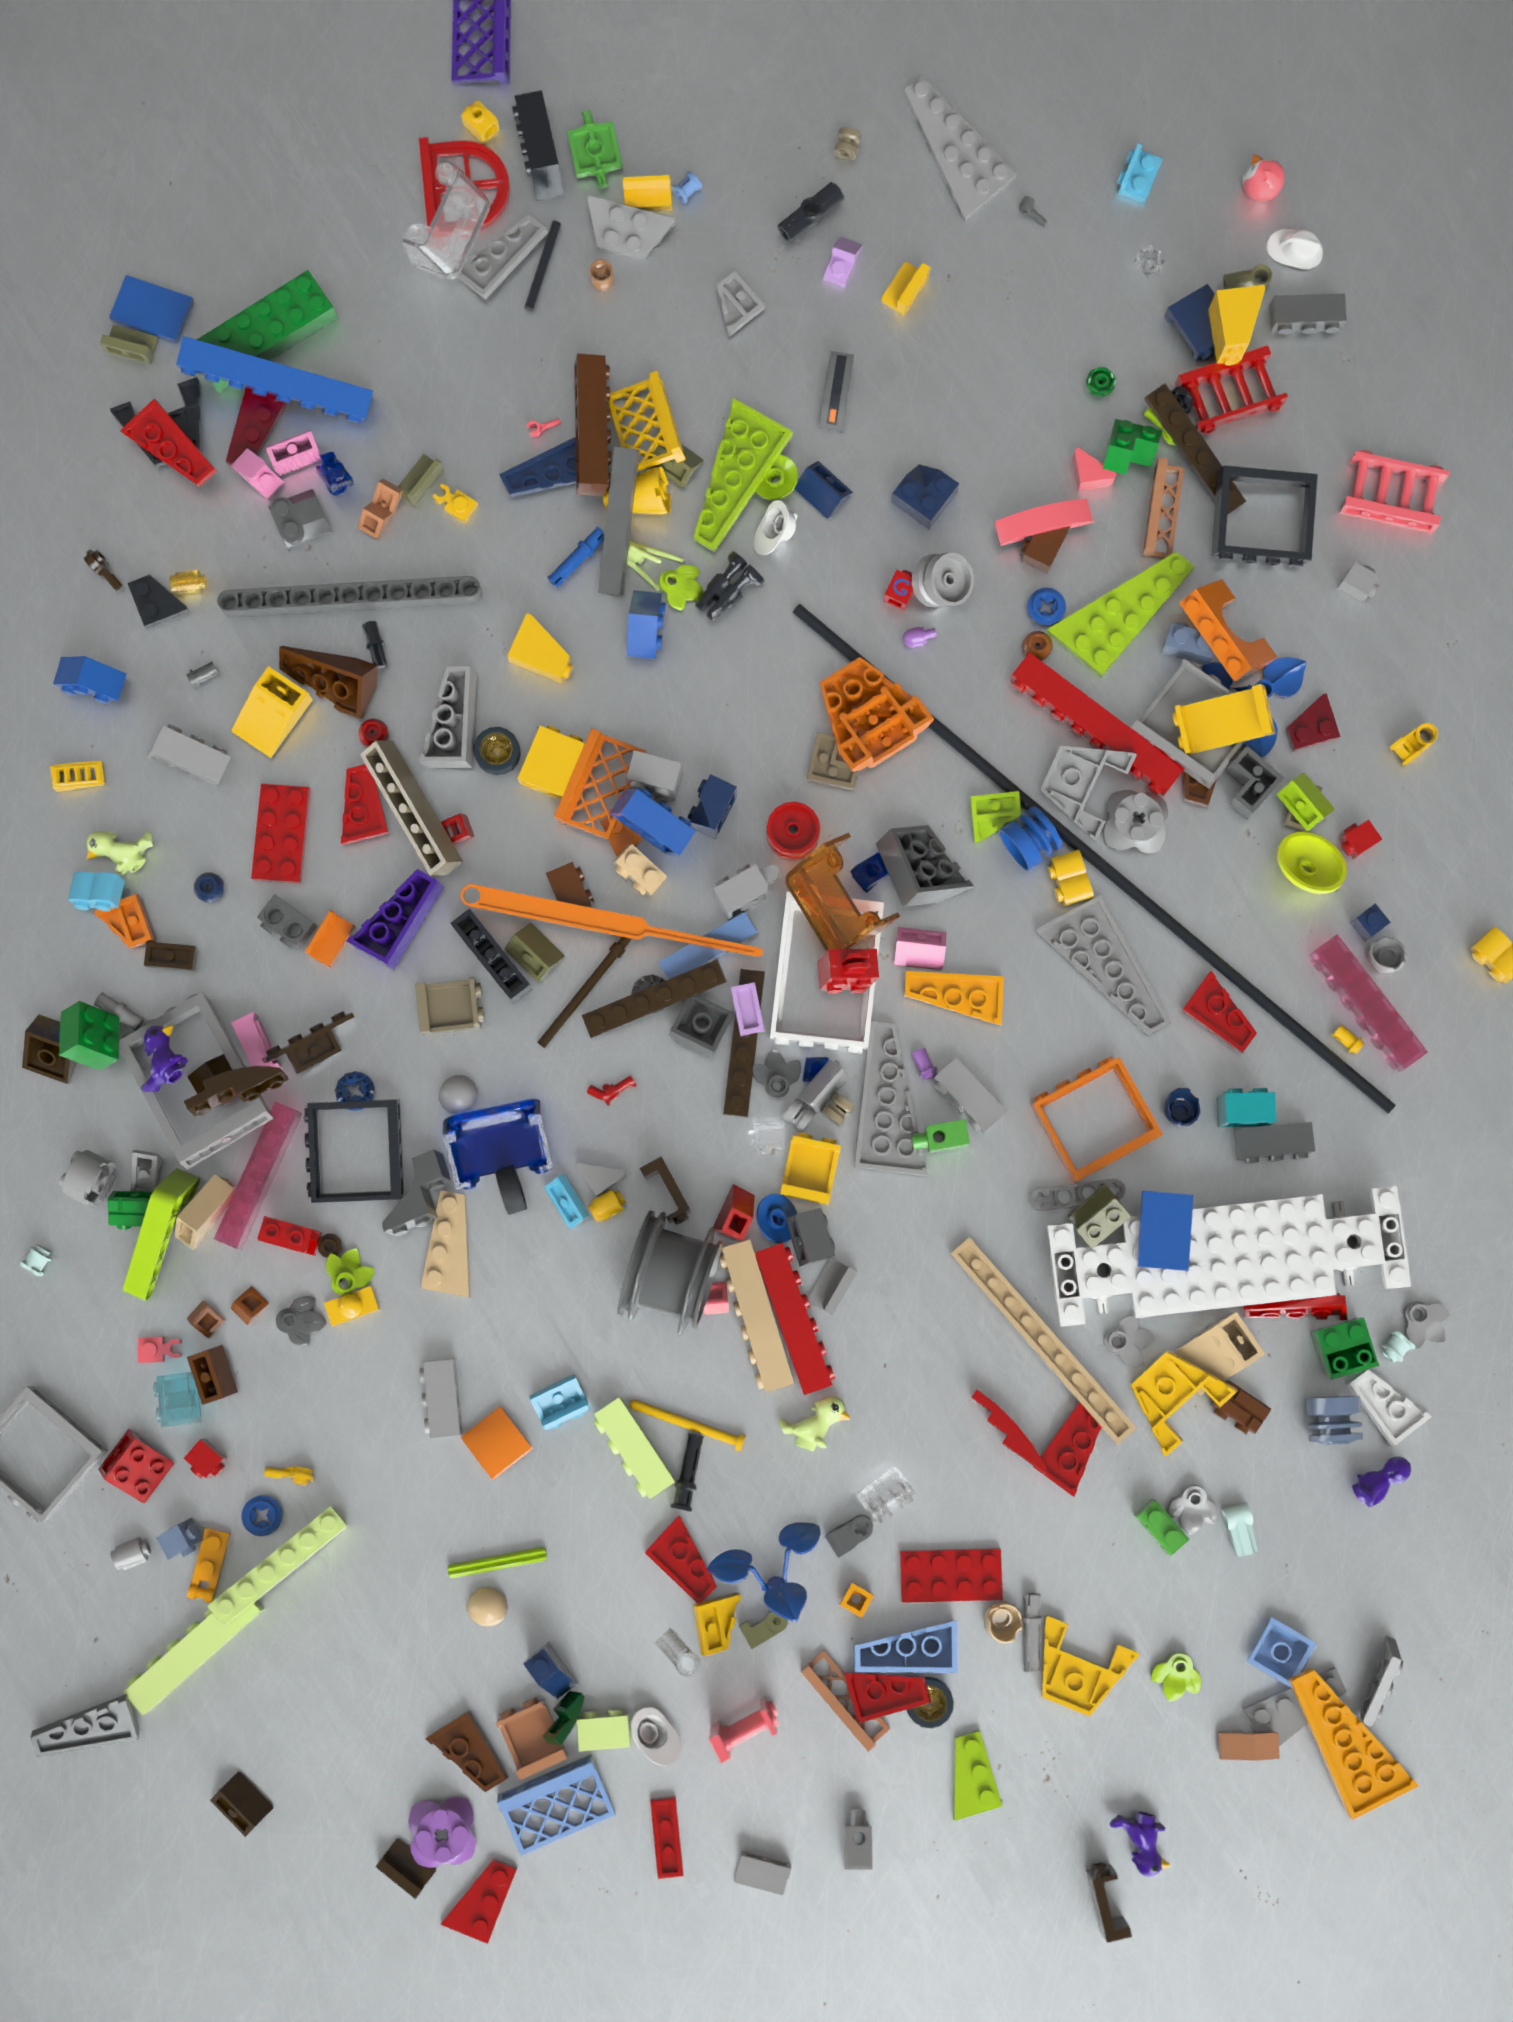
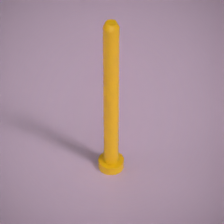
M635 1399L631 1400L629 1405L633 1410L734 1445V1450L741 1452L746 1438L744 1434L740 1433L739 1436Z

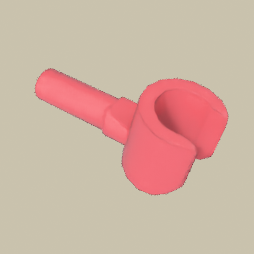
M559 418L541 424L537 421H530L527 423V428L537 427V430L531 432L530 435L534 438H539L543 430L559 425L561 422Z

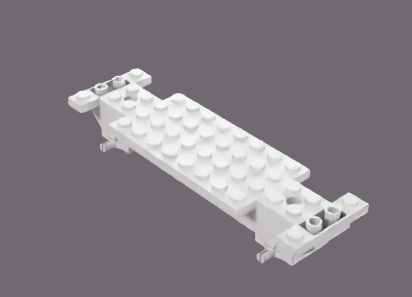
M1397 1186L1370 1189L1373 1214L1360 1216L1345 1215L1344 1201L1333 1202L1335 1217L1326 1219L1322 1194L1193 1209L1189 1271L1137 1267L1140 1215L1131 1216L1122 1224L1125 1243L1107 1245L1099 1243L1093 1249L1089 1245L1076 1248L1073 1223L1047 1226L1059 1327L1086 1324L1083 1298L1097 1299L1098 1314L1109 1313L1107 1298L1117 1294L1131 1293L1134 1318L1336 1295L1333 1270L1343 1271L1344 1286L1355 1285L1353 1270L1361 1266L1381 1264L1384 1289L1410 1287L1411 1279ZM1350 1235L1357 1239V1246L1354 1249L1347 1245V1238ZM1101 1263L1106 1264L1109 1268V1274L1105 1278L1097 1274V1267Z

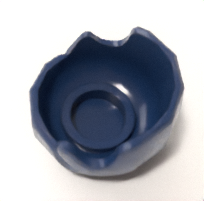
M1189 1088L1175 1089L1168 1094L1163 1103L1165 1117L1177 1127L1190 1126L1197 1121L1201 1112L1199 1098L1195 1097Z

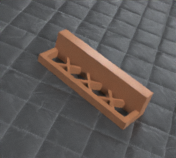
M1159 457L1155 464L1142 552L1144 557L1165 559L1173 551L1184 467L1167 465L1168 459ZM1166 472L1177 473V482L1169 486L1165 481ZM1166 493H1169L1174 499V504L1166 509L1162 504V498ZM1165 515L1171 522V525L1163 532L1159 527V519ZM1160 538L1167 544V553L1155 551L1156 541Z
M822 1650L801 1669V1673L868 1752L876 1746L875 1742L890 1730V1727L881 1717L872 1719L877 1720L883 1728L871 1738L865 1731V1722H862L861 1726L855 1719L856 1715L851 1714L848 1710L849 1700H851L848 1686L846 1688V1696L833 1693L831 1690L832 1680L844 1681L846 1685L847 1682L844 1673L825 1650ZM822 1658L830 1665L829 1676L818 1675L812 1668ZM833 1670L839 1675V1677L832 1676ZM822 1679L829 1680V1687ZM839 1699H846L845 1706Z

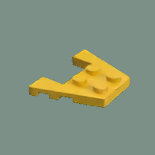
M1166 1351L1131 1384L1133 1392L1143 1413L1146 1414L1154 1436L1157 1437L1165 1456L1183 1442V1439L1166 1420L1199 1389L1202 1388L1219 1407L1238 1391L1235 1387L1170 1351Z
M1046 1615L1041 1696L1090 1717L1110 1693L1112 1687L1123 1677L1129 1666L1136 1661L1140 1653L1117 1644L1108 1668L1096 1665L1060 1650L1059 1648L1068 1624Z

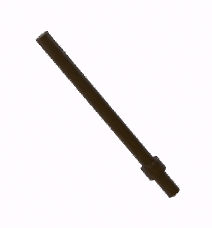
M621 937L617 943L614 942L608 955L538 1040L537 1043L545 1049L617 958H621L626 952L625 948L632 939Z

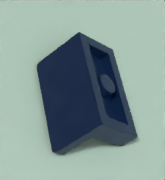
M819 461L805 469L794 488L826 518H830L839 504L848 500L853 493Z

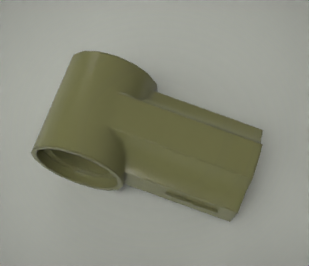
M1257 265L1251 270L1223 275L1224 289L1265 285L1266 291L1272 279V271L1266 265ZM1262 276L1266 281L1258 282L1255 277Z

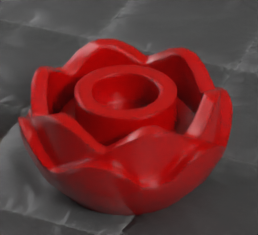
M375 718L364 721L358 730L360 742L368 747L376 740L387 741L389 737L387 725Z

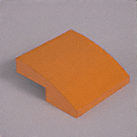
M501 1406L461 1436L463 1442L492 1480L496 1479L533 1449Z

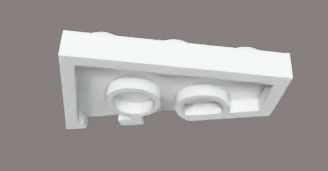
M1368 1369L1346 1384L1354 1396H1360V1405L1391 1447L1397 1445L1432 1417L1413 1405L1414 1403L1408 1398L1402 1397L1393 1390V1387Z

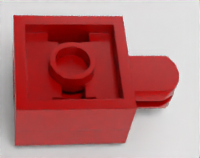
M828 949L817 961L819 990H827L829 994L841 993L842 990H851V993H863L879 978L877 949Z

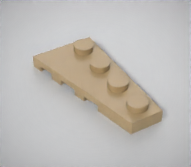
M440 1190L436 1209L437 1218L434 1219L420 1288L470 1297L466 1195Z

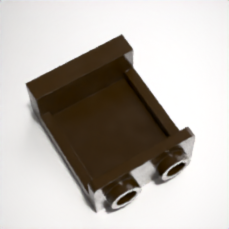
M662 1156L639 1168L646 1180L660 1174L677 1205L678 1210L666 1216L669 1224L675 1222L678 1225L689 1219L687 1214L691 1210Z
M1106 1862L1091 1865L1092 1869L1086 1870L1102 1936L1107 1943L1131 1938V1929L1124 1917L1112 1918L1104 1887L1105 1882L1118 1879L1117 1872L1111 1864L1106 1865Z

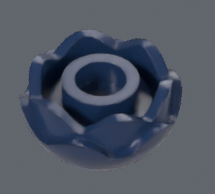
M203 873L194 882V893L198 899L206 903H212L222 897L224 882L215 873Z

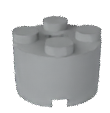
M89 1150L83 1152L76 1151L71 1157V1165L67 1173H64L59 1180V1186L63 1188L65 1195L94 1208L98 1206L94 1204L98 1199L103 1201L109 1194L116 1178L112 1174L113 1168L117 1170V1165Z

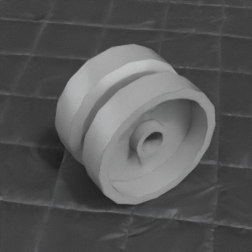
M959 553L929 554L924 556L916 563L912 572L914 594L927 607L960 605L970 597L974 587L972 566Z

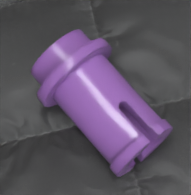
M921 1048L911 1054L920 1071V1078L922 1077L924 1081H927L937 1075V1067L933 1066L926 1048Z

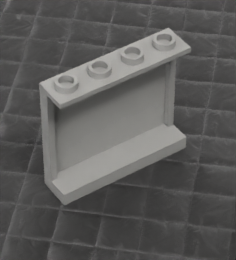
M1183 659L1181 667L1140 720L1134 722L1131 729L1185 768L1184 772L1210 789L1246 741L1195 754H1185V751H1181L1178 736H1181L1179 726H1175L1173 713L1176 712V705L1185 706L1236 693L1237 691L1233 688L1228 690L1221 685V680L1212 674L1208 676L1201 671L1202 667L1192 660L1188 662L1186 659Z

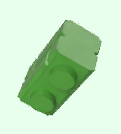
M1151 1499L1134 1514V1517L1152 1538L1160 1544L1164 1552L1170 1556L1190 1540L1154 1499Z

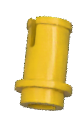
M1343 1024L1332 1035V1037H1335L1349 1049V1053L1353 1052L1356 1054L1365 1044L1362 1041V1037L1358 1038Z

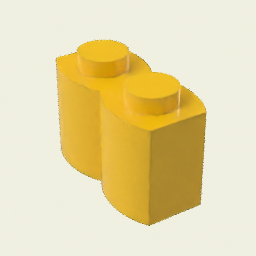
M1079 850L1050 859L1047 871L1050 879H1054L1057 884V888H1054L1055 897L1058 902H1062L1063 907L1093 898L1092 887Z
M1494 926L1470 950L1473 952L1472 957L1476 962L1488 966L1491 970L1489 974L1494 980L1507 983L1513 978V944L1502 931Z

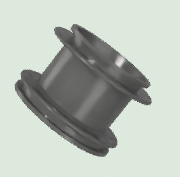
M650 1210L641 1226L629 1260L619 1297L617 1314L622 1316L626 1311L628 1312L629 1321H632L639 1307L679 1318L677 1333L678 1336H682L688 1322L692 1323L693 1329H696L700 1322L714 1281L723 1242L718 1241L716 1245L713 1244L714 1227L709 1229L704 1241L664 1229L666 1213L661 1212L658 1217H655V1211Z

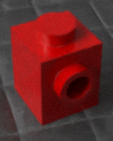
M1369 819L1359 826L1354 823L1343 831L1345 835L1340 839L1343 852L1347 856H1351L1353 860L1383 840Z
M204 1438L200 1439L183 1459L192 1466L190 1470L197 1477L202 1478L204 1476L205 1478H210L212 1476L217 1477L226 1467L223 1463L227 1457Z

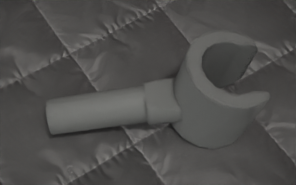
M1024 196L1019 205V211L1025 215L1030 214L1044 226L1048 221L1033 209L1034 199Z

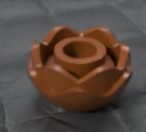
M1033 631L1025 637L1022 647L1026 656L1030 652L1039 660H1044L1052 652L1053 643L1050 636L1045 632Z

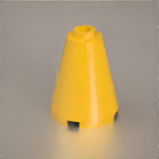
M654 467L637 475L633 513L665 515L671 512L670 493L667 494L666 486L669 484L663 467ZM610 487L607 488L606 494L603 496L606 508L608 507Z

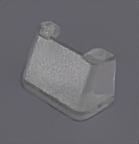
M441 158L435 174L439 183L447 187L429 227L423 224H414L409 227L402 242L414 268L443 279L451 280L458 277L487 217L490 204L487 196L455 163Z

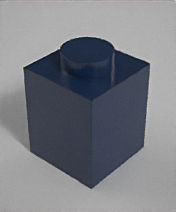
M1376 903L1350 922L1365 942L1391 923Z

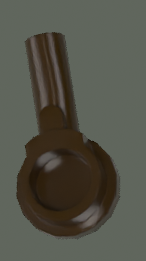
M89 549L84 557L87 565L95 573L99 574L101 578H105L115 591L121 589L123 586L121 582L106 568L105 557L98 550L93 551Z
M333 1233L325 1234L319 1239L317 1249L323 1257L328 1258L331 1253L338 1256L342 1250V1241Z

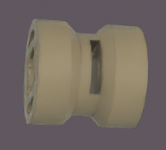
M849 127L840 128L837 136L839 141L835 144L833 153L840 159L854 160L858 151L856 146L861 140V133Z
M835 1092L831 1097L830 1104L824 1106L821 1113L836 1125L841 1126L845 1121V1115L850 1113L855 1106L845 1097Z

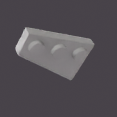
M1388 1636L1385 1637L1383 1643L1387 1648L1384 1659L1378 1658L1375 1666L1377 1667L1375 1672L1377 1679L1370 1682L1360 1710L1362 1723L1371 1727L1375 1719H1380L1383 1712V1701L1385 1697L1391 1695L1393 1690L1392 1681L1395 1675H1399L1403 1668V1660L1396 1639Z

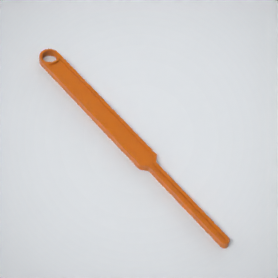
M475 884L466 885L461 891V900L469 907L640 940L648 935L754 957H761L763 954V950L759 947L649 926L641 917ZM469 888H475L480 893V898L475 903H468L464 898V893Z

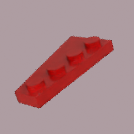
M1339 1293L1332 1296L1243 1306L1245 1318H1279L1281 1314H1286V1317L1291 1319H1302L1307 1314L1315 1316L1317 1320H1327L1329 1315H1339V1320H1348L1346 1296Z

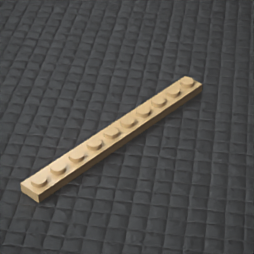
M970 1237L950 1253L1117 1445L1136 1429V1426Z

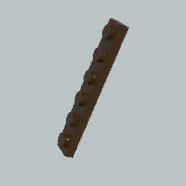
M1164 383L1147 395L1144 400L1215 501L1217 470L1222 465L1168 386ZM1230 481L1227 515L1246 502L1233 481Z
M717 959L581 1016L590 1038H593L727 983V980Z
M741 969L739 985L755 982L761 1010L765 971ZM736 1012L723 1115L748 1118L758 1033L740 1036Z

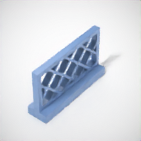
M592 1754L498 1794L497 1797L498 1807L505 1817L521 1856L615 1815V1810L598 1773ZM594 1776L597 1783L594 1792L580 1788L583 1779ZM566 1787L574 1790L570 1803L556 1798L560 1789ZM578 1792L591 1797L587 1809L573 1804ZM544 1798L551 1801L546 1813L533 1808L537 1799ZM594 1799L605 1802L608 1809L600 1814L590 1811ZM554 1802L568 1807L563 1819L550 1815ZM516 1808L527 1811L523 1823L513 1820L509 1811ZM571 1809L584 1814L581 1822L573 1824L566 1821ZM530 1813L544 1818L540 1829L526 1825ZM547 1819L561 1824L558 1832L551 1835L543 1831ZM523 1830L537 1834L533 1843L523 1846L520 1839Z

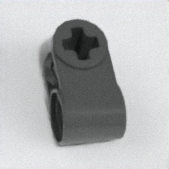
M858 1515L825 1535L826 1540L838 1558L871 1536L873 1532L872 1520L866 1515ZM858 1521H861L862 1524L868 1523L866 1533L855 1530L858 1526Z

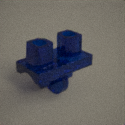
M334 452L320 455L321 465L316 466V470L326 484L327 490L332 495H340L345 492L347 485H354L353 478L344 468V465L336 458Z

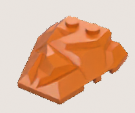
M861 657L819 682L838 752L852 772L862 770L865 767L873 768L912 744L917 739V734L924 731L934 720L918 697L915 695L912 697L902 690L901 685L896 682L894 684L885 678L884 673Z

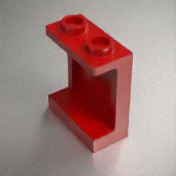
M264 1216L257 1239L261 1242L316 1256L317 1243L321 1238L322 1232Z

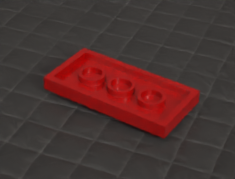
M261 783L251 874L252 880L301 884L310 787Z
M1001 1548L900 1551L902 1603L1003 1600Z

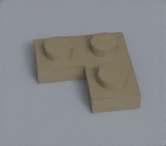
M817 732L806 780L854 791L858 771L852 772L846 762L836 760L838 748L834 735Z

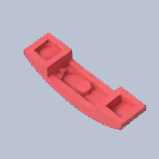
M1077 499L1028 509L995 521L994 525L1001 546L1022 541L1027 536L1067 526L1074 528L1093 523V518L1088 500Z

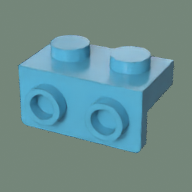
M575 1374L529 1396L544 1430L557 1428L564 1421L572 1417H579L590 1408Z

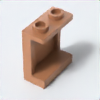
M537 1697L523 1703L524 1708L514 1711L513 1708L500 1713V1719L496 1721V1725L500 1727L517 1767L516 1773L519 1780L555 1765L568 1757L564 1743L561 1746L550 1744L543 1737V1734L554 1723L544 1698L539 1701Z

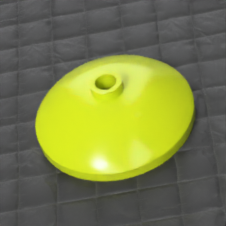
M1310 832L1291 833L1282 840L1277 849V861L1283 874L1291 883L1302 890L1316 894L1331 893L1337 890L1345 881L1347 866L1342 854L1330 841Z

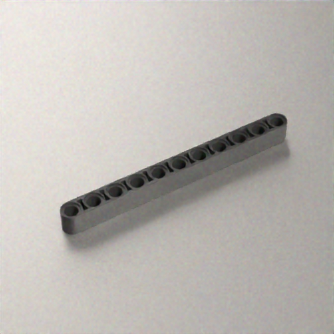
M457 576L225 590L219 594L217 603L226 616L237 618L473 604L481 599L482 589L475 577ZM468 586L476 587L475 592L472 594L465 593V589ZM446 587L452 588V592L449 595L441 594L442 589ZM420 589L428 590L427 595L423 597L417 596V592ZM397 590L404 591L403 596L400 598H394L393 594ZM372 592H380V596L377 599H369V595ZM347 594H356V597L353 600H345ZM324 595H332L330 601L321 602V598ZM308 596L305 603H297L299 597ZM277 597L284 598L280 605H273V601ZM252 599H260L258 605L249 606ZM229 600H236L233 607L225 608V604Z

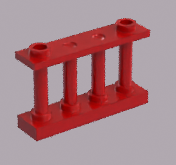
M1268 345L1245 352L1241 361L1234 365L1217 364L1216 362L1178 375L1175 385L1186 387L1194 396V406L1200 422H1197L1195 427L1199 433L1207 435L1214 432L1218 427L1268 410L1272 413L1283 408L1288 395L1283 393L1276 396L1265 368L1271 355ZM1249 368L1256 370L1267 399L1256 403L1253 402L1243 376L1244 370ZM1228 375L1234 377L1245 406L1233 411L1220 381L1222 377ZM1207 382L1212 385L1222 411L1221 415L1209 418L1198 389L1201 384Z

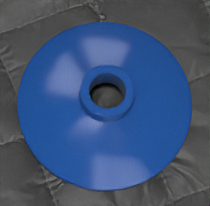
M771 1194L764 1197L760 1201L756 1212L760 1231L767 1239L775 1243H784L791 1240L785 1219L796 1215L797 1211L792 1202L783 1195Z

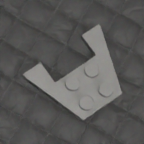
M1060 745L1040 791L1093 840L1097 841L1106 821L1083 810L1104 764L1128 774L1137 754Z

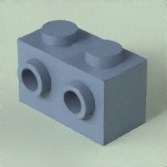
M1183 622L1171 623L1167 630L1161 653L1186 659L1187 661L1192 660L1201 665L1209 664L1214 652L1200 632L1189 628L1190 626Z

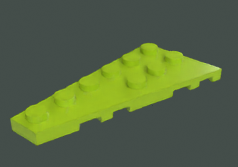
M733 398L731 403V412L729 418L727 417L726 429L713 466L710 486L707 488L706 500L703 510L700 512L693 537L696 542L713 552L717 550L793 436L792 431Z
M1175 552L1048 628L1046 632L1102 677L1192 572L1195 566L1178 552Z

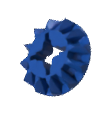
M1041 588L1030 596L1027 610L1030 618L1036 621L1038 625L1050 626L1051 624L1058 623L1064 616L1066 603L1064 597L1057 590ZM1041 602H1044L1046 605L1054 602L1050 608L1051 613L1047 610L1040 612L1043 606Z
M354 1071L345 1073L337 1081L335 1094L337 1101L373 1100L375 1088L372 1080L366 1074ZM359 1084L358 1090L364 1096L354 1095L350 1098L351 1092L346 1086L355 1087ZM355 1108V1109H348V1110L358 1111V1110H362V1109H364V1108Z
M269 1496L253 1497L245 1504L242 1510V1523L245 1529L255 1536L270 1535L278 1529L282 1521V1509L277 1500ZM254 1508L260 1511L270 1508L266 1515L268 1521L261 1520L255 1524L259 1515Z

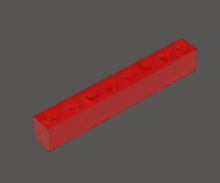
M1030 652L1013 672L1010 681L1018 692L1027 693L1032 697L1031 700L1034 704L1041 708L1043 706L1051 711L1050 714L1054 719L1067 723L1074 734L1079 737L1083 735L1089 740V744L1094 749L1136 753L1137 756L1128 774L1134 779H1141L1148 784L1147 788L1154 794L1164 796L1185 769Z

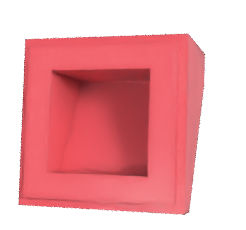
M726 1282L713 1283L704 1313L729 1312Z

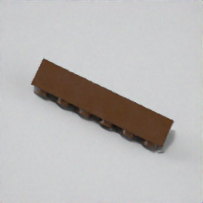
M577 353L574 364L576 495L605 496L607 488L610 487L611 473H608V466L611 465L612 453L608 451L607 444L611 442V429H607V422H610L611 409L607 408V401L610 400V386H606V380H609L610 365H606V355Z

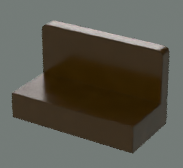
M237 1772L210 1800L245 1837L273 1809V1805L241 1772Z
M400 1838L394 1841L375 1866L414 1899L418 1897L437 1870L436 1867L430 1868L417 1864L412 1856L411 1847Z

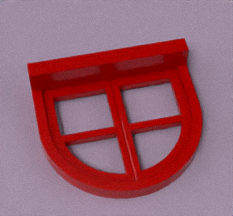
M428 137L419 138L426 219L430 237L472 233L482 230L496 221L504 211L510 193L508 173L499 156L488 147L473 141L461 140L429 143ZM463 155L466 182L440 184L437 157ZM468 155L475 156L486 162L494 171L496 178L471 181ZM497 188L495 199L490 207L482 214L474 217L472 191ZM467 191L470 218L444 221L441 194Z

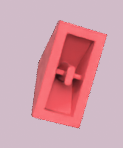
M1079 447L1076 448L1072 461L1078 491L1111 486L1117 474L1113 471L1102 469V463Z

